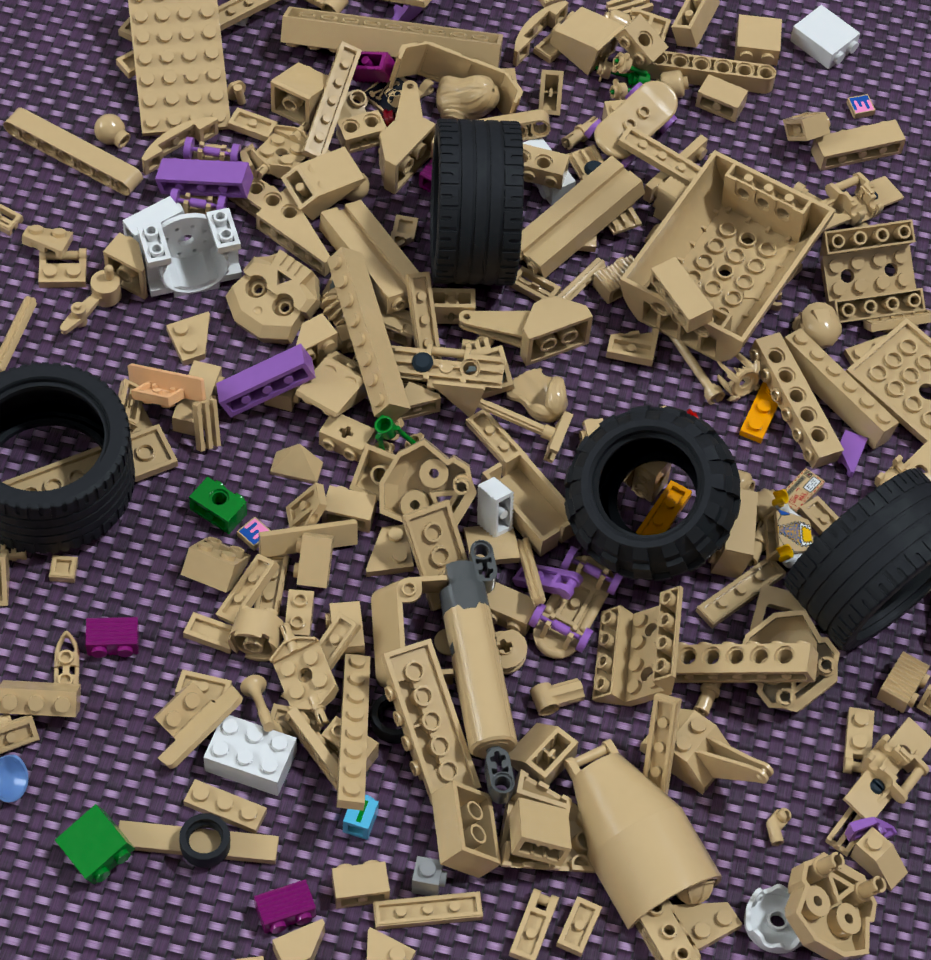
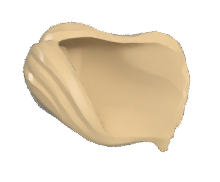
M450 75L443 76L439 81L436 93V105L441 119H456L457 121L458 119H470V121L481 119L490 113L500 100L498 87L494 85L490 77L484 75H474L465 78H457Z
M541 368L528 370L513 379L515 389L506 391L507 398L520 402L532 418L545 423H552L560 419L568 406L564 379L560 376L548 377L542 373Z

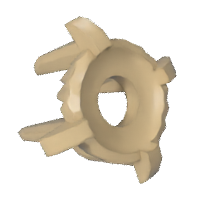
M738 353L735 357L744 366H742V369L734 367L733 369L737 372L736 374L719 360L717 361L718 365L727 374V377L731 379V381L727 382L720 375H717L718 382L731 395L727 399L731 402L738 401L741 397L749 395L754 390L758 391L760 388V362L755 360L753 364L741 353ZM743 379L745 383L743 385H739L741 380Z

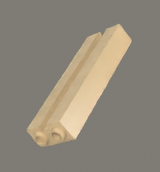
M611 155L522 230L519 261L523 260L529 270L535 275L538 273L546 278L645 194L642 180L633 172H628L624 165Z
M362 200L345 204L342 210L335 207L322 211L320 213L319 229L337 251L341 247L363 253L378 305L385 314L388 315L409 308L405 275L420 272Z

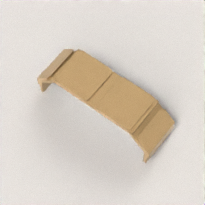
M424 41V43L413 42L401 45L389 80L391 81L389 89H392L396 78L415 74L439 82L443 76L449 75L457 78L484 75L490 77L494 85L498 87L500 100L497 108L502 115L516 112L523 93L518 83L511 79L510 73L477 59L468 58L459 52Z

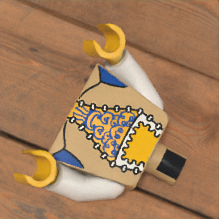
M785 489L773 492L775 499L772 500V505L776 509L763 518L767 561H779L786 568H791L818 536L812 535L810 521L802 518L789 507L788 493Z

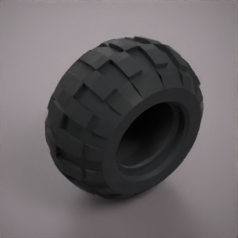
M638 406L631 408V411L617 416L614 414L599 423L600 426L589 437L585 436L575 450L576 455L571 466L567 468L565 476L564 505L567 519L576 539L600 565L626 578L664 581L673 579L674 576L688 571L691 573L706 563L705 561L723 547L730 536L735 520L738 518L741 504V481L737 465L727 444L716 433L715 429L704 420L698 419L686 413L685 410L675 407ZM661 461L678 466L690 477L695 488L696 499L688 515L678 525L663 533L639 535L633 532L622 520L618 509V493L626 476L638 466L648 462Z

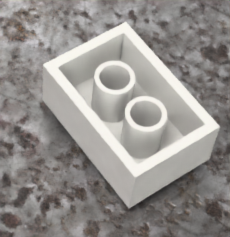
M229 715L216 728L203 757L204 769L206 772L278 796L297 753V738L275 730L266 732L258 724Z

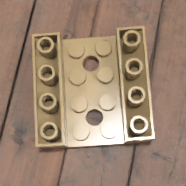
M912 219L823 232L820 264L826 303L833 307L840 323L926 310L923 288H916L910 250V244L916 242ZM887 264L893 265L895 269L892 277L885 273V266ZM843 270H847L851 274V280L848 283L841 279Z
M682 586L660 592L659 606L634 614L621 605L601 611L592 695L593 701L631 707L652 701L654 694L657 692L665 695L672 694L677 668L683 598Z

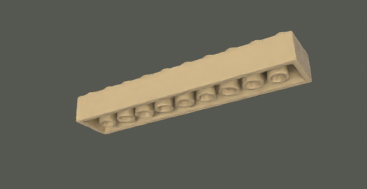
M289 6L282 17L280 42L286 43L290 47L306 45L308 46L307 48L312 50L329 48V51L336 53L339 44L344 41L362 51L388 52L396 60L402 44L424 43V41L459 52L468 58L477 59L499 67L503 34Z

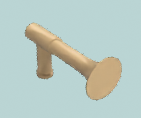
M260 675L246 677L242 681L240 689L243 695L253 698L264 731L270 732L275 730L288 735V729L282 727L271 717L269 709L265 704L262 693L265 691L267 683L264 677Z

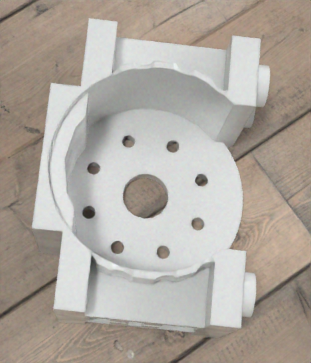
M229 208L206 212V215L186 213L174 216L162 224L156 222L137 226L146 281L151 297L172 292L174 297L218 289L220 288V282L242 278L238 250L241 249V243ZM185 235L192 236L190 239L186 241L179 240L182 236Z

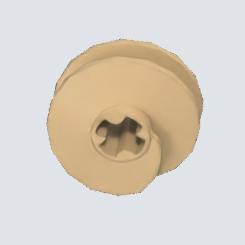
M513 629L495 632L503 673L511 674L518 671L526 660L527 643L525 637Z

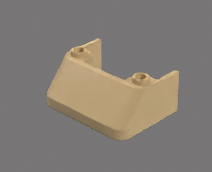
M447 575L407 577L382 587L373 593L371 609L376 681L381 687L385 688L388 686L386 681L389 680L381 655L405 647L403 604L416 602L423 593H440L447 586ZM441 669L446 685H453L454 669Z

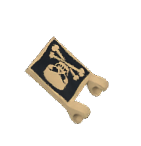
M404 77L396 78L392 89H389L390 82L378 83L377 81L364 93L368 98V102L381 113L387 109L388 111L393 110L396 115L402 85L408 80ZM429 78L425 79L418 87L420 99L434 91L432 87L434 82Z

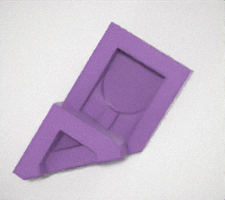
M395 4L393 8L394 16L390 20L409 22L422 11L423 7L404 4L402 7Z
M845 430L840 441L844 451L837 462L846 467V474L852 478L868 438Z
M869 817L850 822L844 834L850 843L862 838L872 827L886 839L897 835V831L891 824L876 817Z

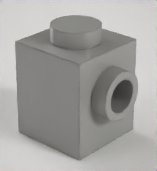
M417 856L412 878V893L425 896L439 895L440 887H445L448 873V871L443 870L440 860Z

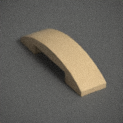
M561 1L549 5L534 14L524 24L515 42L514 66L517 67L529 55L530 42L547 25L554 28L556 24L562 23L565 20L569 2Z
M213 116L190 120L163 133L144 153L142 157L143 173L147 175L158 169L162 158L183 146L186 137H194L200 143V141L205 142L219 134L218 119Z

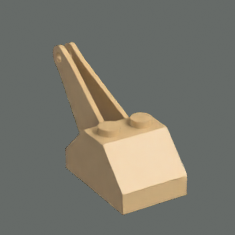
M412 80L405 81L402 85L395 121L387 128L384 127L379 134L380 148L378 153L384 189L394 195L431 157V143L435 135L436 124L423 118L418 85Z
M553 296L540 299L534 303L531 311L464 310L459 314L458 325L463 330L521 348L520 357L525 366L589 344L593 315L586 305Z
M680 709L671 773L703 795L715 778L765 784L769 777L774 774L773 768L768 763L731 747L717 725L695 710ZM648 735L642 741L639 749L645 755Z

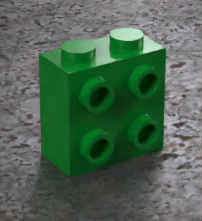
M97 804L91 807L55 839L56 843L83 877L94 885L97 882L104 881L110 875V871L118 864L127 861L131 856V852L135 850V847L105 810Z

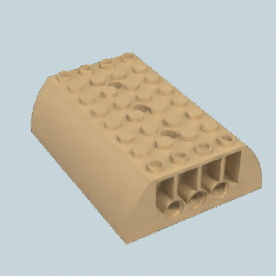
M714 150L620 278L623 297L638 321L652 328H660L659 332L683 342L686 346L715 361L723 362L730 360L743 348L833 218L836 209ZM750 238L754 242L751 244H746L742 241V239ZM674 257L687 267L689 276L693 281L696 280L699 283L704 296L709 298L714 305L712 321L689 333L685 331L650 282L651 268ZM728 270L731 274L729 276H722L719 272ZM744 290L764 291L760 297L744 299Z

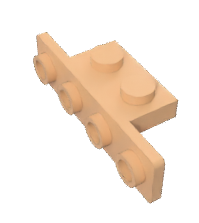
M133 363L127 366L129 380L140 385L131 390L132 399L143 401L144 404L153 403L161 405L163 408L173 407L175 403L184 398L199 402L206 400L204 379L201 377Z

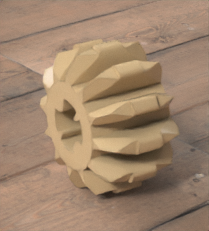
M335 287L331 288L323 295L319 306L324 310L323 315L328 317V321H333L335 326L346 324Z

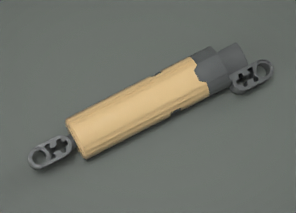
M478 540L471 545L469 561L459 560L446 564L447 586L440 591L439 598L449 649L452 655L451 660L469 752L475 757L486 759L484 773L489 796L493 802L505 804L510 801L515 785L508 752H511L518 742L487 593H490L495 588L497 566L492 545L485 540ZM481 554L485 557H478L476 555ZM497 764H498V766H501V767H500V772H498V773H497ZM503 785L507 790H498L496 786Z

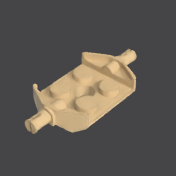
M306 121L299 127L275 125L274 133L256 151L254 148L251 149L250 159L254 167L258 168L254 171V176L261 179L265 174H272L281 178L295 166L302 163L307 158V156L301 153L308 136L306 132L310 129L311 125L308 122L306 124Z
M283 623L284 626L281 624L279 628L284 642L281 643L269 660L275 667L290 706L288 708L292 709L296 706L300 712L313 713L318 726L323 727L325 726L324 723L326 725L329 723L324 710L334 700L339 688L319 640L316 637L295 636L290 624ZM308 670L312 671L311 680L302 683V674Z

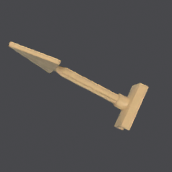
M434 380L432 383L433 387L468 417L474 415L477 407L486 412L541 435V438L549 441L544 460L553 463L573 414L564 411L555 427H552L482 399L481 397L486 388L485 385Z

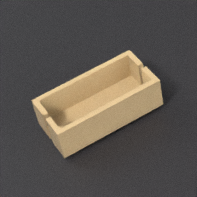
M521 449L505 458L503 465L499 462L482 472L481 483L495 477L514 492L513 526L523 538L529 539L531 547L540 557L558 546V540L560 543H563L575 535L567 519L564 505L565 498Z

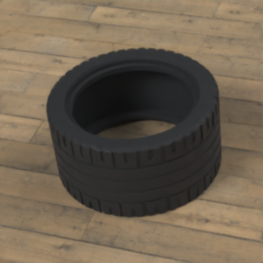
M441 118L437 120L433 145L430 204V262L433 283L514 285L520 258L524 197L523 139L521 125L518 121H470V119H458L457 121L456 119Z
M42 362V364H24L18 368L13 367L9 368L6 372L5 370L0 372V447L7 440L23 431L42 426H62L86 434L102 449L98 460L85 475L73 483L57 489L27 491L8 486L0 481V544H5L11 549L16 548L17 551L21 552L28 551V553L40 552V554H47V552L58 553V551L65 552L71 548H79L82 544L86 545L91 540H96L102 533L105 534L110 526L113 527L117 523V519H120L123 515V511L127 509L128 502L132 498L135 483V467L128 416L124 405L114 390L109 388V385L101 381L99 377L92 376V373L82 371L81 368H73L71 365H61V363L49 364V362Z
M911 468L892 477L849 508L802 553L786 575L785 587L799 601L802 607L809 612V615L841 651L852 650L870 640L903 616L931 592V481L918 468Z

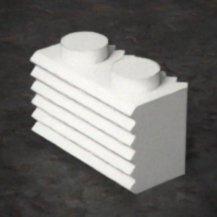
M495 477L478 484L477 524L483 527V530L489 532V535H492V537H498L512 530L514 492Z

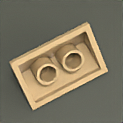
M366 443L349 489L358 492H369L372 495H376L379 501V482L396 455ZM433 469L430 470V475L432 477L434 472ZM413 500L411 507L417 509L420 507V504L417 500Z

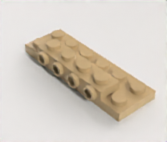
M431 638L382 654L381 658L389 679L386 681L388 686L384 688L385 695L389 702L393 701L396 711L393 712V719L398 727H402L404 736L401 737L403 748L411 753L413 761H410L411 772L414 776H418L419 780H423L431 805V794L452 780L475 789L480 788L481 784Z

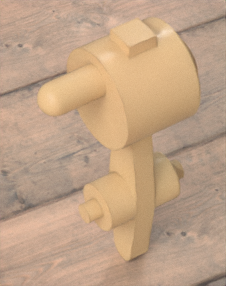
M106 265L104 270L96 272L91 277V296L83 302L72 304L71 313L60 326L62 334H68L76 327L82 328L86 326L88 316L98 305L101 307H111L120 301L122 296L121 277L114 272L112 265Z

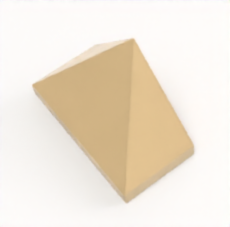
M297 444L276 452L270 474L314 484L318 483L323 462L301 444Z

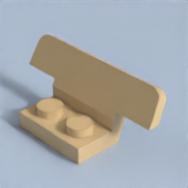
M190 681L154 716L175 739L158 759L170 769L177 767L242 703L243 697L231 685L213 703Z

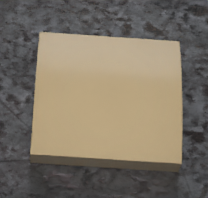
M463 527L468 556L471 545L475 541L485 540L492 545L496 565L519 563L520 555L514 528L498 537H492V535H489V532L483 530V527ZM481 554L476 555L478 557H485Z

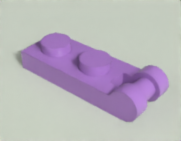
M536 564L544 592L557 594L569 600L574 594L575 587H579L583 582V577L575 571ZM521 567L512 580L515 586L528 589L524 571Z

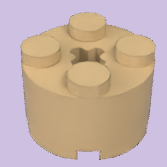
M240 606L228 639V645L237 654L239 650L246 653L245 658L270 661L271 656L281 645L283 635L279 626L281 624L284 626V622L278 617V612L273 608L267 607L262 610L249 606Z

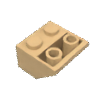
M323 313L302 323L296 345L301 343L311 356L314 370L325 357L335 351L338 352V332Z
M204 538L189 547L181 575L227 593L237 584L251 555L244 553V549L241 547H229L222 544V541L218 538Z
M536 723L518 742L517 746L508 753L511 766L518 772L522 769L529 773L528 776L537 782L541 780L550 785L565 769L563 761L569 757H576L578 741L558 726Z

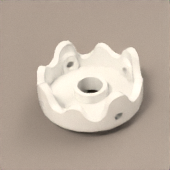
M776 884L764 890L761 888L756 889L744 913V926L749 938L759 948L776 954L794 951L802 945L785 917V906L790 894L788 893V888L782 884ZM772 916H780L784 920V925L780 927L775 926L771 923L770 918Z

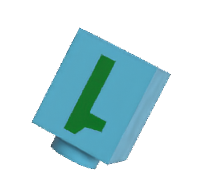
M365 795L363 811L347 809L343 820V832L368 840L378 814L379 801H376L369 795Z

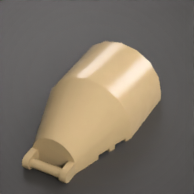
M611 739L603 741L601 746L578 757H569L563 761L565 769L573 781L578 811L581 814L583 835L586 838L588 848V860L628 930L633 928L653 908L683 890L710 879H715L714 887L721 882L722 876L682 807L625 759ZM591 761H594V762H592L591 764H589L588 766H586L585 768H583L582 770L579 768V767H581V766H583V765H585V764H587V763H589V762H591Z

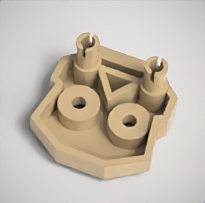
M279 249L278 253L271 256H254L243 269L245 275L231 287L225 297L234 321L242 329L263 343L292 344L305 318L311 319L320 307L322 298L320 295V280L312 270ZM258 288H263L261 293H256ZM289 306V310L283 312V308Z
M426 438L398 451L379 482L380 514L403 522L402 515L440 502L439 497L451 496L449 501L458 526L477 495L472 481L470 464L455 455L446 456ZM437 469L439 475L437 477H432L430 475V470ZM417 500L420 507L417 509L412 508L411 502Z
M806 609L773 613L748 632L742 644H746L748 641L770 644L772 641L795 643L802 640L811 643L819 653L815 682H802L798 686L796 682L755 683L758 686L757 694L768 708H781L800 712L838 681L840 652L828 637L820 636ZM743 658L739 659L736 664L740 663ZM767 658L763 659L761 663H764ZM792 658L787 659L785 663H788Z
M823 852L815 858L792 868L788 883L790 897L785 906V917L802 945L828 960H851L869 954L870 923L875 920L877 907L874 895L883 893L886 890V882L880 876H874L872 879L866 880L865 875L845 864V859L841 853L838 855V852H833L831 855Z

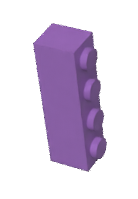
M162 158L155 180L161 194H170L172 188L180 189V195H185L187 192L194 196L219 197V195H224L232 198H247L254 177L248 162Z
M300 343L216 383L219 404L230 417H233L316 378L311 356Z

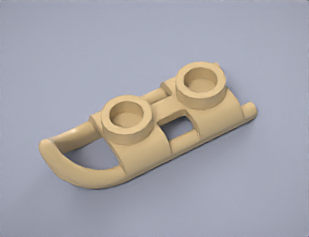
M64 631L56 645L54 654V683L79 684V647L71 633ZM66 638L71 641L74 652L70 650H62L60 652ZM59 667H63V673L59 675ZM70 667H74V674L72 675L70 674Z

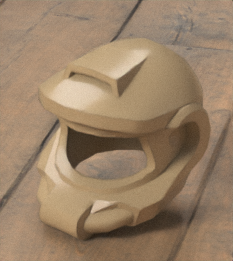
M823 302L809 304L802 312H799L792 324L793 331L801 328L822 349L833 346L842 333V326L835 310Z

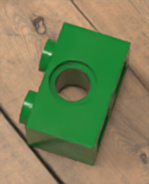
M206 477L189 496L190 510L227 534H230L247 515V502L240 494L232 493L226 489L220 481H214L209 477Z

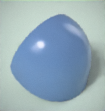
M6 755L0 757V800L8 803L14 802L21 798L26 791L29 780L28 771L20 757L17 755Z

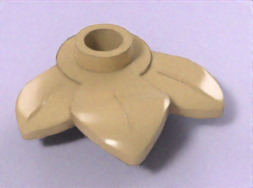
M356 89L347 92L338 120L366 112L365 108L368 104V98L362 90Z

